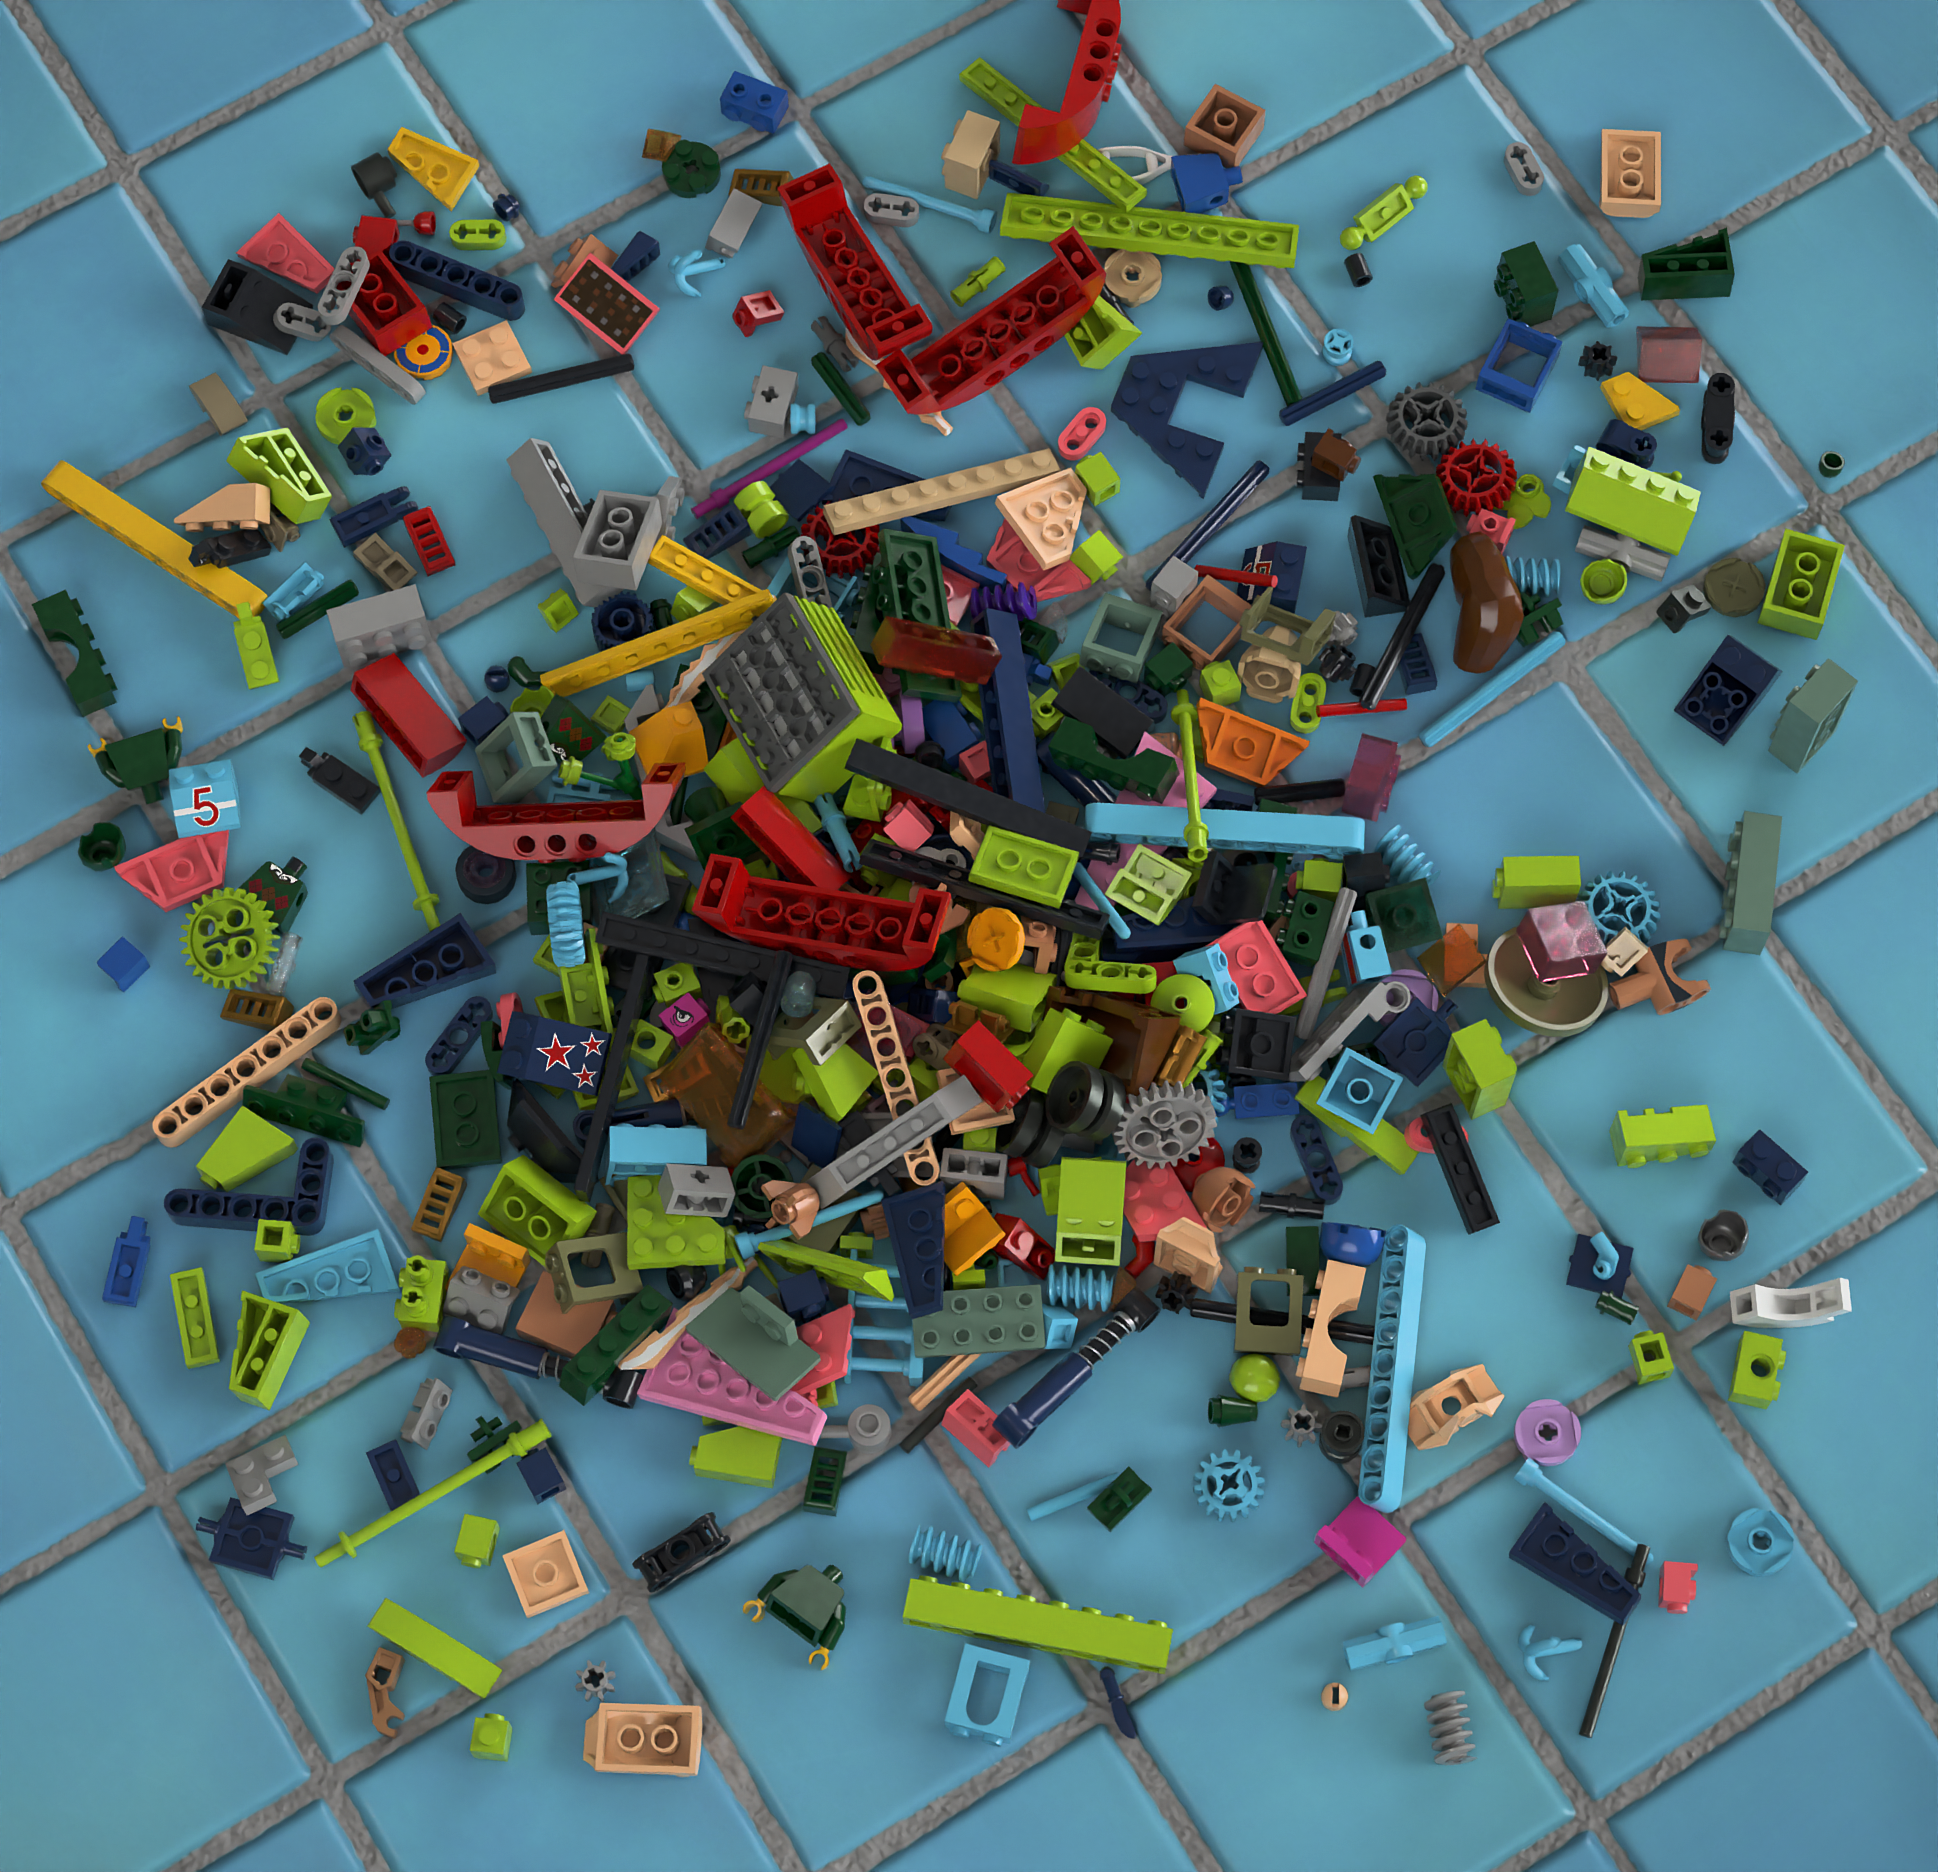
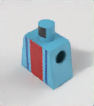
M1365 910L1351 912L1348 921L1349 931L1344 934L1341 943L1348 987L1376 982L1392 974L1380 927H1368Z

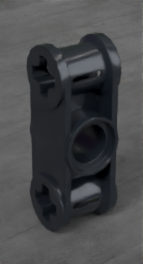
M1716 373L1710 377L1703 397L1701 453L1703 458L1712 464H1720L1725 461L1733 441L1735 383L1732 377L1725 373Z
M714 1512L701 1516L689 1527L672 1536L656 1548L645 1552L632 1563L634 1569H639L647 1581V1589L650 1593L665 1587L674 1578L708 1556L719 1552L731 1542L728 1535L724 1536L715 1522L716 1515ZM707 1529H708V1530L710 1531V1533L712 1534L713 1539H711V1538L709 1537V1535L707 1534V1532H706ZM686 1545L690 1547L689 1555L686 1558L676 1559L673 1557V1553L678 1546ZM650 1566L654 1567L655 1571L657 1572V1575L653 1574L652 1570L650 1569Z

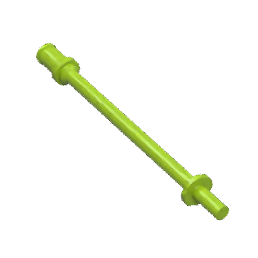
M1181 689L1176 693L1177 705L1171 710V719L1180 727L1189 821L1183 829V835L1188 843L1189 859L1200 862L1208 856L1206 840L1209 837V830L1207 825L1201 822L1192 723L1197 720L1198 715L1197 708L1192 703H1189L1188 691Z
M362 711L352 717L360 739L358 745L361 751L369 755L418 897L412 902L413 908L417 911H423L429 932L440 926L434 908L440 902L438 894L429 893L380 752V747L383 744L382 736L377 734L371 712Z
M541 1418L517 1434L515 1431L510 1433L505 1445L352 1535L348 1536L343 1531L339 1532L340 1542L314 1556L318 1566L322 1568L347 1552L352 1558L357 1557L355 1549L357 1546L510 1456L520 1455L523 1457L527 1455V1450L552 1437L545 1422Z

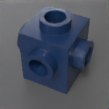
M353 427L338 445V449L347 462L348 468L354 475H376L382 471L384 464L392 456L383 438L375 428Z

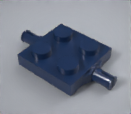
M1413 997L1407 1009L1398 1013L1370 1042L1383 1054L1387 1062L1384 1067L1394 1073L1397 1072L1404 1075L1414 1086L1418 1087L1445 1058L1450 1037L1453 1033L1445 1020L1458 1006L1451 999L1447 998L1437 1011H1433L1427 1008L1417 997Z
M230 1497L226 1511L218 1522L199 1517V1523L196 1524L197 1531L214 1535V1546L209 1557L211 1563L274 1580L278 1565L285 1555L304 1560V1553H307V1546L289 1542V1533L295 1519L293 1514L264 1507L250 1515H246L239 1499Z

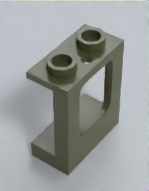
M1269 586L1261 596H1256L1251 609H1245L1239 624L1243 627L1240 639L1256 646L1279 652L1291 660L1308 666L1330 639L1337 612L1325 608L1315 622L1270 605L1273 587ZM1262 621H1270L1296 631L1301 635L1292 646H1288L1257 634L1254 631Z
M800 995L775 1019L767 1050L773 1060H777L790 1047L803 1048L811 1063L821 1066L862 1027V1024L848 1000ZM812 1009H819V1011L814 1014Z
M627 1232L559 1241L545 1254L546 1270L552 1276L554 1297L556 1302L560 1304L562 1314H567L575 1305L619 1299L621 1305H626L643 1289L638 1269L629 1270L627 1265ZM594 1250L605 1251L614 1283L586 1288L577 1287L574 1283L567 1256L573 1253Z
M1244 1267V1272H1238L1233 1353L1300 1355L1304 1275H1296L1297 1270L1277 1269V1274L1264 1273V1268ZM1253 1281L1287 1282L1289 1284V1318L1286 1326L1253 1325L1250 1322V1294Z

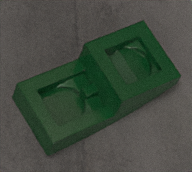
M956 928L939 935L934 954L925 965L922 975L931 983L951 971L954 967L957 952Z
M482 1021L481 1039L487 1065L496 1082L510 1090L512 1089L514 1078L497 1073L502 1054L498 1034L502 1031L501 1026L494 1021Z
M1318 1226L1286 1227V1269L1297 1270L1296 1275H1304L1303 1296H1319V1289H1315L1319 1272ZM1286 1282V1295L1289 1296L1290 1286Z

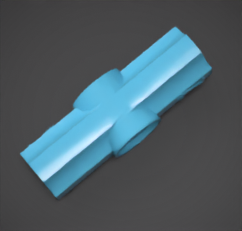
M1573 244L1567 247L1559 255L1558 261L1574 282L1573 286L1578 298L1582 303L1590 304L1606 328H1613L1621 324L1628 317L1629 310L1613 290V283L1608 272L1602 267L1597 268L1580 244Z
M1439 1616L1406 1625L1404 1623L1390 1624L1377 1629L1373 1634L1342 1642L1347 1666L1350 1671L1383 1662L1385 1664L1398 1663L1413 1657L1415 1653L1444 1646L1447 1644L1443 1624Z

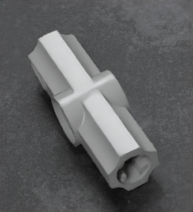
M1586 525L1582 529L1575 548V552L1598 560L1611 559L1615 563L1623 565L1626 573L1632 571L1660 582L1664 577L1671 557L1668 554L1642 546L1640 541L1621 533L1614 536Z

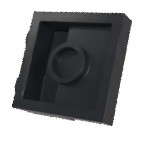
M1238 1008L1229 1009L1227 1014L1222 1015L1220 1021V1032L1225 1033L1223 1046H1219L1216 1052V1064L1221 1065L1220 1072L1288 1081L1296 1017Z

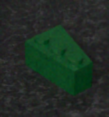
M1727 228L1718 230V234L1704 239L1702 236L1695 237L1691 243L1682 246L1673 244L1642 254L1638 272L1641 301L1730 297L1735 273Z

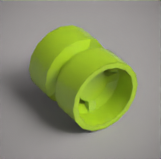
M757 481L748 485L734 499L735 505L744 518L747 519L750 529L758 539H763L766 535L769 537L777 533L789 519V515L781 503L777 500L773 501L775 494L764 481Z

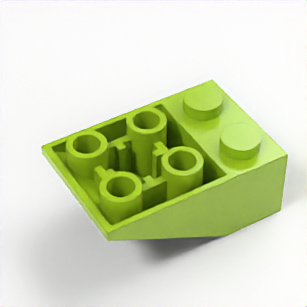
M1062 1157L1055 1262L1120 1266L1126 1161Z

